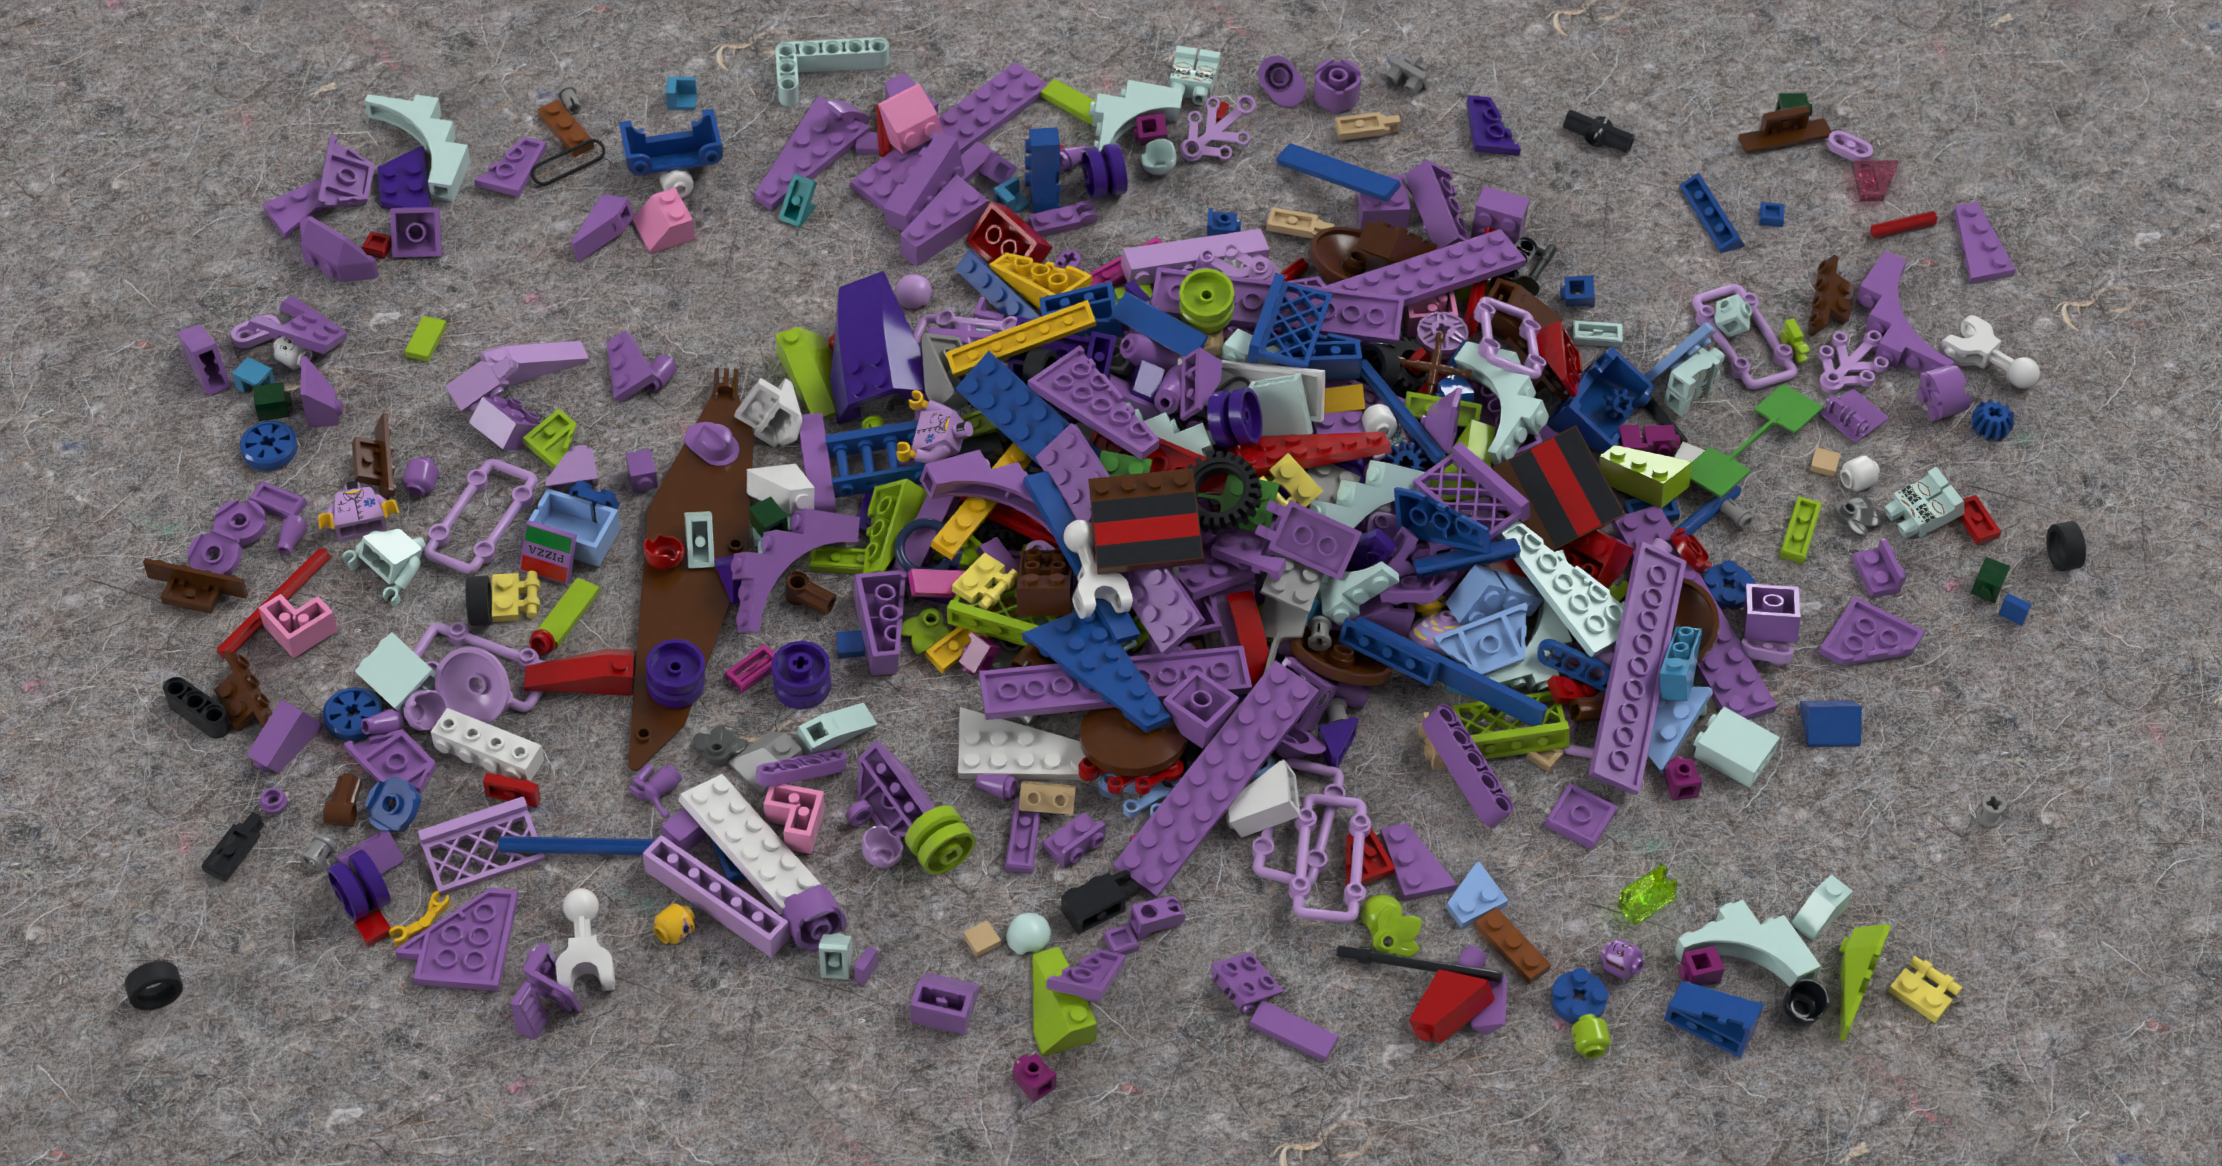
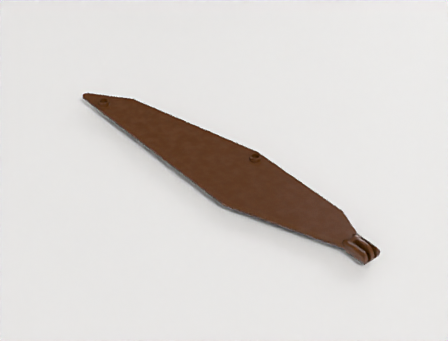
M719 368L714 369L713 393L696 423L711 422L727 427L738 442V457L734 462L726 466L711 465L684 443L647 509L645 540L648 538L650 541H654L659 534L663 537L673 536L682 542L685 548V555L680 564L668 570H658L652 567L644 555L628 767L632 771L640 770L685 726L693 705L692 703L687 707L670 708L664 707L652 699L646 686V661L649 652L654 646L666 640H686L696 645L703 653L706 670L731 603L716 566L688 568L684 513L711 512L714 560L715 558L734 556L736 553L748 552L751 496L747 494V469H752L754 431L751 426L734 417L737 408L741 404L738 396L739 370L734 368L733 384L729 383V368H724L723 382L719 383Z

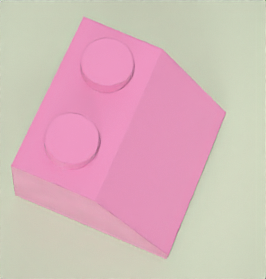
M916 84L878 104L889 142L901 153H905L931 140L930 136L933 131L943 134L938 114L920 84Z
M676 188L652 195L632 218V222L650 254L695 240L693 219Z

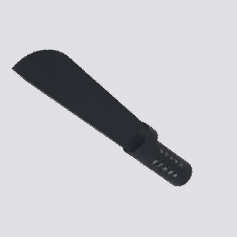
M1652 397L1644 408L1660 425L1674 426L1675 434L1680 436V446L1682 442L1687 443L1688 439Z

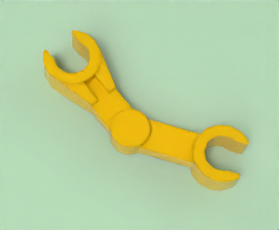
M439 891L434 892L431 895L427 912L419 921L406 927L400 925L392 927L389 931L390 938L398 934L402 935L400 938L394 939L395 947H400L408 942L409 937L431 927L436 917L449 908V895L445 897L443 902L438 903L437 901L440 898Z

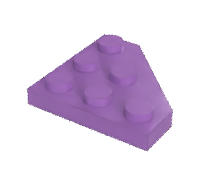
M1854 596L1820 647L1818 654L1841 666L1912 655L1923 638L1925 631Z

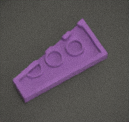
M1976 201L1955 205L1954 216L1958 234L1962 240L1961 248L1966 258L1965 266L1969 272V284L2014 276L2016 269L1979 203Z

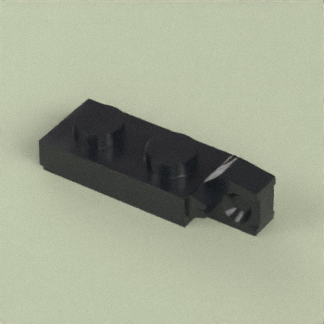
M252 812L243 824L240 822L237 825L233 824L201 866L203 872L227 882L261 836L260 830L264 826L262 816Z

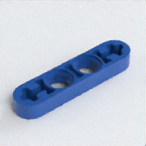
M1545 639L1538 644L1537 656L1542 664L1606 692V683L1611 670L1610 664L1594 657L1590 658L1589 655L1553 639ZM1553 648L1554 654L1545 656V651ZM1558 656L1561 657L1560 663L1558 662ZM1574 657L1579 659L1581 663L1576 668H1569L1565 664L1567 659ZM1594 668H1600L1604 671L1603 677L1599 679L1592 678L1589 673Z

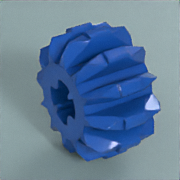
M1991 399L1986 403L1980 402L1975 410H1973L1971 416V428L1976 430L1977 435H1984L1985 440L1989 437L1993 438L1994 441H1997L1999 438L2005 439L2014 426V412L2009 411V405H2001L2000 400L1997 403H1994Z
M1400 441V450L1396 446L1391 445V451L1394 454H1384L1385 458L1391 459L1390 464L1400 466L1399 461H1403L1402 457L1405 456L1406 459L1411 460V464H1407L1408 468L1426 471L1425 467L1419 466V463L1427 461L1426 457L1418 458L1423 449L1417 448L1413 452L1415 447L1413 442H1410L1406 449L1405 442Z

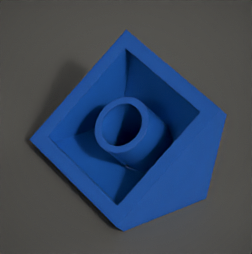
M1853 700L1800 701L1807 747H1849L1861 745V705Z

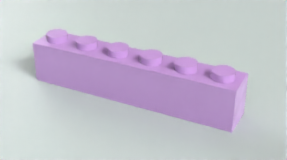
M1261 229L1124 248L1121 268L1127 283L1133 280L1137 285H1144L1155 282L1157 267L1193 271L1199 254L1206 248L1213 250L1215 256L1221 260L1226 258L1224 247L1228 243H1235L1239 251L1253 259L1257 257L1268 258L1270 249ZM1230 248L1227 253L1233 254L1236 250Z
M662 835L643 852L644 867L647 873L769 957L773 958L790 940L787 920Z

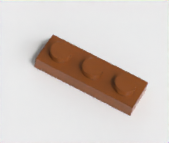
M559 100L538 108V116L567 149L591 139ZM594 142L586 144L570 153L573 157L595 148Z
M1497 907L1475 921L1474 927L1528 984H1531L1550 971L1551 964Z

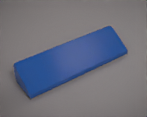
M1700 173L1679 185L1721 253L1745 246Z
M1128 292L1124 293L1111 314L1112 318L1184 357L1199 347L1204 349L1208 335Z
M1511 538L1492 542L1489 554L1460 549L1414 559L1413 565L1416 578L1420 579L1471 568L1475 564L1485 565L1518 558L1521 549L1517 540Z
M1345 618L1338 642L1429 686L1437 681L1440 662L1349 618Z

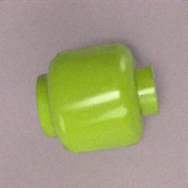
M1593 1014L1579 1017V1021L1574 1023L1571 1028L1575 1050L1579 1054L1584 1055L1585 1058L1601 1057L1611 1045L1606 1021L1595 1017Z

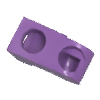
M1170 896L1132 905L1128 922L1136 939L1141 940L1147 938L1148 933L1162 929H1173L1181 925L1186 917L1178 899Z

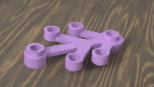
M1249 95L1239 97L1237 107L1216 124V115L1220 107V101L1215 96L1209 97L1206 100V109L1208 110L1206 133L1199 138L1198 126L1202 122V115L1198 111L1190 112L1188 115V123L1190 124L1189 136L1181 144V156L1189 162L1197 161L1202 156L1219 157L1222 161L1230 160L1232 149L1229 146L1224 145L1216 148L1205 145L1210 141L1235 142L1241 147L1247 146L1250 142L1248 132L1240 131L1236 133L1224 132V130L1242 115L1248 116L1254 112V98ZM1211 101H1215L1217 106L1210 107L1208 104ZM1243 104H1248L1250 106V109L1243 110L1241 106ZM1192 116H1198L1199 120L1197 122H1193L1190 118ZM1246 136L1247 141L1241 142L1239 137ZM1193 147L1196 149V152L1190 154L1187 150ZM1227 150L1230 154L1224 157L1221 155V152Z
M1235 243L1225 245V257L1230 260L1236 259L1247 267L1237 269L1216 257L1214 251L1209 248L1203 249L1200 253V259L1204 265H1211L1227 276L1266 280L1273 272L1272 262L1268 258L1257 257L1253 259L1239 251ZM1230 248L1236 250L1233 254H1228L1227 251ZM1206 254L1212 255L1209 260L1203 258ZM1258 265L1265 266L1262 271L1257 270L1256 267Z
M1876 330L1866 333L1862 344L1848 356L1846 348L1847 334L1841 331L1835 332L1832 344L1836 348L1840 366L1836 370L1834 369L1832 363L1834 349L1829 345L1821 346L1818 358L1822 361L1824 373L1820 376L1819 380L1822 390L1828 394H1835L1843 386H1872L1875 379V374L1872 371L1877 373L1886 372L1889 361L1882 356L1876 357L1874 362L1859 361L1868 352L1875 353L1877 351L1879 342L1883 338L1881 333ZM1848 372H1861L1860 376H1845Z

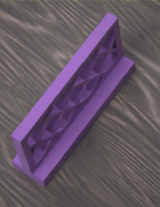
M1461 442L1452 447V454L1413 481L1414 486L1420 492L1458 512L1459 510H1474V515L1471 519L1482 525H1491L1490 540L1519 520L1523 523L1530 518L1529 501ZM1452 463L1459 469V473H1444V469ZM1429 480H1440L1439 488L1427 487L1424 483ZM1443 480H1458L1457 488H1443ZM1473 481L1476 483V488H1461V482ZM1442 495H1457L1456 503L1444 502ZM1460 495H1475V503H1460ZM1479 496H1491L1493 503H1478ZM1477 510H1492V518H1477ZM1496 511H1508L1511 514L1506 519L1495 518Z

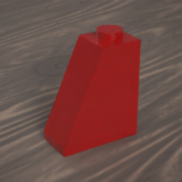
M1439 969L1409 1021L1416 1038L1425 1042L1432 1041L1441 1044L1493 1003L1495 997L1488 980Z

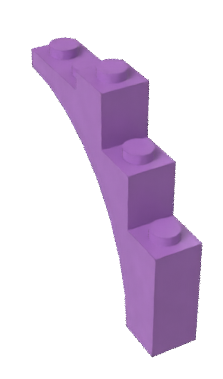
M1885 250L1860 285L1856 299L1857 303L1872 309L1865 330L1868 332L1876 330L1883 337L1879 342L1875 358L1882 356L1889 361L1888 365L1897 369L1900 363L1921 373L1945 365H1954L1955 361L1933 349L1910 326L1903 314L1898 294V283L1902 278L1907 260Z
M980 450L925 464L920 481L931 500L949 496H971L990 499L1009 505L1027 514L1051 533L1023 483L1024 477L1028 476V474L1023 471L1018 462L991 469L989 461L984 458Z
M807 508L795 510L790 520L792 532L781 530L764 532L761 540L762 554L747 551L734 554L731 562L732 580L741 581L738 591L740 606L736 617L737 633L751 634L759 632L762 612L768 595L779 576L793 561L804 553L825 544L847 545L858 543L860 517Z

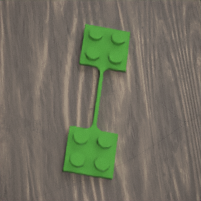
M1782 384L1754 408L1755 412L1766 417L1769 422L1731 455H1725L1712 447L1706 449L1692 461L1690 480L1722 498L1751 473L1749 468L1735 460L1738 455L1774 425L1782 426L1795 434L1823 410L1824 406Z
M1101 450L1099 459L1110 477L1150 473L1152 464L1151 459L1144 458L1141 460L1135 456ZM1228 474L1225 490L1221 495L1215 496L1198 492L1197 497L1218 501L1221 504L1220 512H1224L1239 502L1243 493V482L1238 477ZM1259 480L1262 487V498H1259L1261 506L1260 508L1255 507L1257 514L1254 518L1250 515L1248 516L1250 523L1246 526L1243 522L1238 524L1240 529L1255 532L1258 524L1270 528L1273 513L1265 510L1269 500L1276 502L1279 483Z

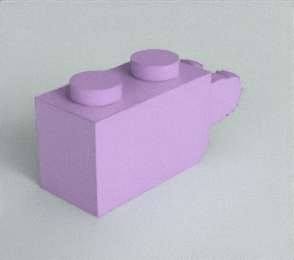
M502 359L496 363L480 361L445 387L460 411L474 413L482 397L493 398L504 393L503 388L510 384L507 379L518 371L519 365L514 359Z

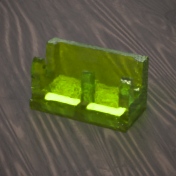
M1663 863L1621 890L1617 907L1634 925H1637L1677 898L1675 894L1678 886L1677 880L1668 881L1666 877L1668 868Z

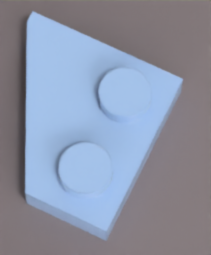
M1477 862L1448 901L1446 909L1459 927L1463 929L1475 923V921L1496 907L1499 910L1507 907L1508 899L1481 863Z

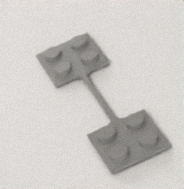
M1333 464L1308 468L1307 474L1323 490L1315 500L1336 504L1341 480L1359 483L1361 477ZM1276 552L1274 557L1286 559V569L1280 580L1270 578V573H1267L1260 593L1309 614L1324 573Z
M1267 595L1260 617L1266 639H1273L1264 674L1273 664L1278 645L1283 639L1302 638L1308 618V613ZM1235 705L1234 711L1238 708L1239 705Z

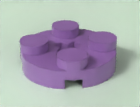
M239 500L227 502L216 511L215 521L213 522L214 529L229 532L241 548L258 540L267 531L266 516L263 508L251 500H247L248 503H239ZM238 520L240 522L245 521V523L242 525H236L235 522Z
M221 529L210 530V533L198 535L188 549L187 555L190 567L230 576L239 566L242 555V548L229 532ZM217 550H220V556L217 559L212 560L209 554L211 552L215 553Z

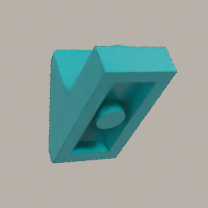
M793 174L778 219L801 227L816 208V204L811 203L818 182L799 174Z

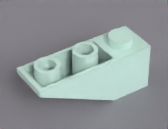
M861 703L822 714L800 725L795 740L805 755L830 750L876 727L877 723L866 705Z

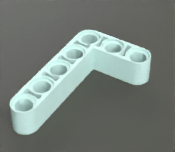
M876 37L796 41L778 44L775 51L779 102L784 106H794L799 102L798 73L885 68L890 61L888 41L884 38Z

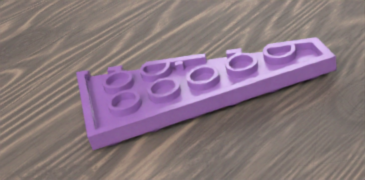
M818 95L755 191V200L773 211L784 202L793 174H799L812 180L856 145L857 139L870 132V127L856 118L849 125L824 106L827 100Z
M1080 345L1028 380V387L1037 395L1137 458L1143 460L1159 448L1160 440L1144 421H1140L1137 418L1132 406H1127L1122 394L1105 374H1101L1096 369V363L1091 358L1088 359L1086 357L1084 349Z

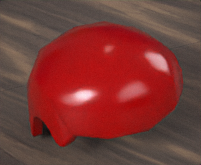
M659 534L654 541H650L647 538L643 545L644 555L649 565L658 570H668L682 562L685 555V548L682 542L673 536L663 537Z

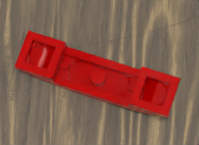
M1248 590L1226 594L1225 597L1230 619L1234 623L1238 645H1243L1253 689L1264 675L1269 651L1253 592Z

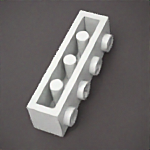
M449 708L445 710L431 731L433 745L438 751L445 754L450 753L459 757L464 762L475 763L489 772H497L509 778L531 781L544 762L542 745Z

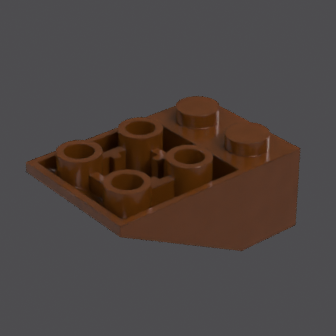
M1377 220V223L1366 221L1356 248L1370 255L1393 263L1437 250L1438 246L1426 240L1422 242L1423 238L1413 233L1407 235L1408 230L1394 225L1391 229L1390 224L1381 220Z
M1497 278L1488 297L1528 311L1541 328L1557 321H1561V323L1563 321L1560 315L1521 285ZM1496 310L1491 320L1493 335L1505 340L1510 336L1516 342L1518 339H1521L1527 344V340L1519 335V327L1523 320ZM1478 322L1477 330L1482 331L1481 323Z
M1031 548L1021 550L1017 582L1018 616H1065L1070 614L1072 610L1073 570L1061 549L1040 550Z

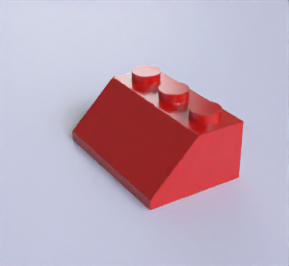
M992 201L965 240L989 263H992L1005 253L1030 257L1033 259V262L1042 264L1053 248L1008 206Z

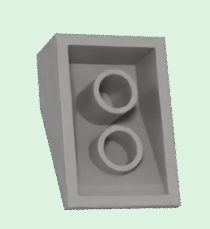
M924 333L921 338L925 393L929 401L933 400L958 411L969 401L955 388L968 373L954 378L945 352L963 346L960 337Z

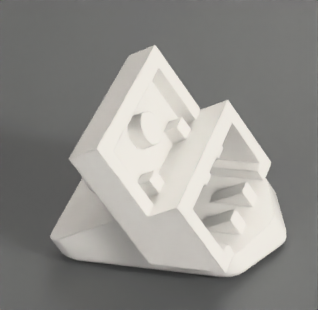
M760 378L734 414V417L755 429L754 436L774 448L777 444L783 446L796 441L802 424V416L793 384L786 378L778 388Z

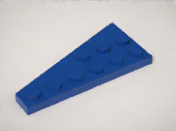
M1095 610L1089 618L1081 619L1075 611L1022 633L1023 641L1029 645L1032 643L1040 649V654L1046 658H1052L1060 664V669L1090 691L1094 690L1100 694L1102 700L1108 705L1112 703L1120 709L1124 717L1144 732L1148 733L1170 723V715L1120 643L1114 644Z

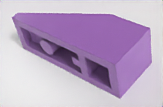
M1200 347L1182 358L1180 419L1183 421L1203 409L1209 397L1221 382L1222 360Z

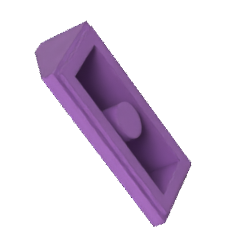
M1503 975L1502 983L1488 981L1495 999L1493 1003L1471 1019V1027L1485 1035L1505 1026L1507 976Z

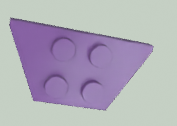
M331 134L328 140L316 207L366 205L374 164L361 157L351 147L346 149L337 143L338 138Z
M403 729L389 732L386 735L370 736L369 741L353 744L352 741L344 743L345 750L377 783L390 779L388 777H398L409 781L415 787L416 792L421 795L436 770L435 761Z

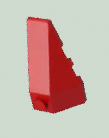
M1557 321L1540 329L1536 337L1539 356L1546 361V366L1571 398L1577 396L1579 388L1578 381L1581 380L1579 374L1583 371L1582 359L1561 321Z
M602 649L525 666L524 691L631 696L634 652L633 650Z

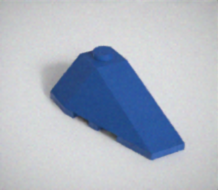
M1400 487L1394 488L1398 531L1404 526L1411 530L1419 540L1487 554L1491 552L1490 530L1488 527L1419 491Z

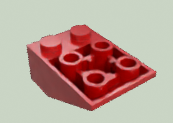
M1597 530L1570 544L1565 557L1567 562L1574 568L1577 565L1608 589L1623 573L1635 548Z

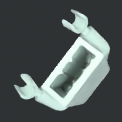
M400 529L384 532L373 531L362 537V541L355 546L357 548L355 551H345L342 558L351 571L359 568L361 564L359 558H361L389 585L395 583L394 587H387L383 591L385 602L390 596H394L391 599V605L395 607L401 601L399 592L401 589L405 590L421 565V553L424 551L426 544L421 537L411 539Z

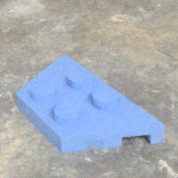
M1705 322L1644 376L1650 382H1653L1670 369L1674 370L1695 355L1694 353L1699 349L1709 345L1712 342L1710 337L1716 333V330L1711 324Z
M1522 603L1434 636L1432 639L1433 643L1455 662L1482 675H1487L1519 663L1525 659L1526 654L1525 637L1527 626L1525 625L1527 603Z
M1692 687L1688 701L1661 699L1660 691L1647 758H1650L1660 774H1664L1667 762L1674 758L1713 694L1712 688Z

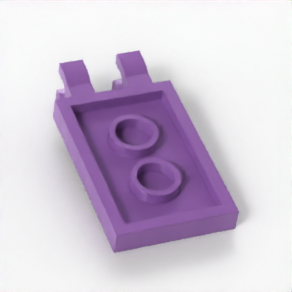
M1269 500L1265 510L1278 515L1272 529L1258 524L1254 534L1271 541L1268 549L1341 581L1362 532L1289 500L1287 507Z

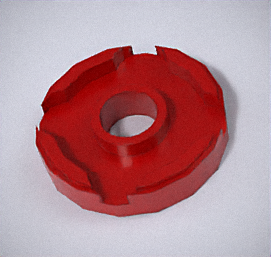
M1685 528L1676 529L1671 534V540L1676 550L1687 561L1688 565L1695 571L1704 574L1712 566L1710 561L1708 563L1706 561L1709 559L1707 551L1695 536L1691 534L1687 536L1685 534Z

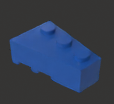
M1058 127L1029 129V139H1025V153H1029V156H1024L1025 170H1028V172L1024 173L1025 187L1030 188L1033 214L1061 208L1059 196L1061 184L1059 183L1060 141Z
M1112 281L1039 298L1042 316L1088 300L1097 326L1072 335L1084 336L1087 334L1091 336V332L1094 331L1123 337L1122 323L1111 317L1112 311L1118 304V298Z
M1281 326L1280 335H1283L1287 332L1283 328V326ZM1307 333L1297 336L1302 343L1311 340ZM1328 333L1327 336L1319 335L1308 369L1325 370V380L1360 378L1362 365L1360 340ZM1292 339L1282 342L1286 348L1296 345ZM1301 351L1291 354L1293 358L1303 361L1305 359Z

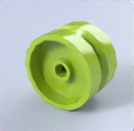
M1204 268L1195 270L1185 277L1179 290V311L1181 319L1185 324L1205 334L1218 332L1229 324L1234 313L1235 292L1233 283L1227 275L1215 269Z
M943 805L935 807L917 818L905 835V843L912 853L918 857L919 863L928 874L938 875L946 873L964 862L976 845V837L967 825L963 824V819L953 806Z

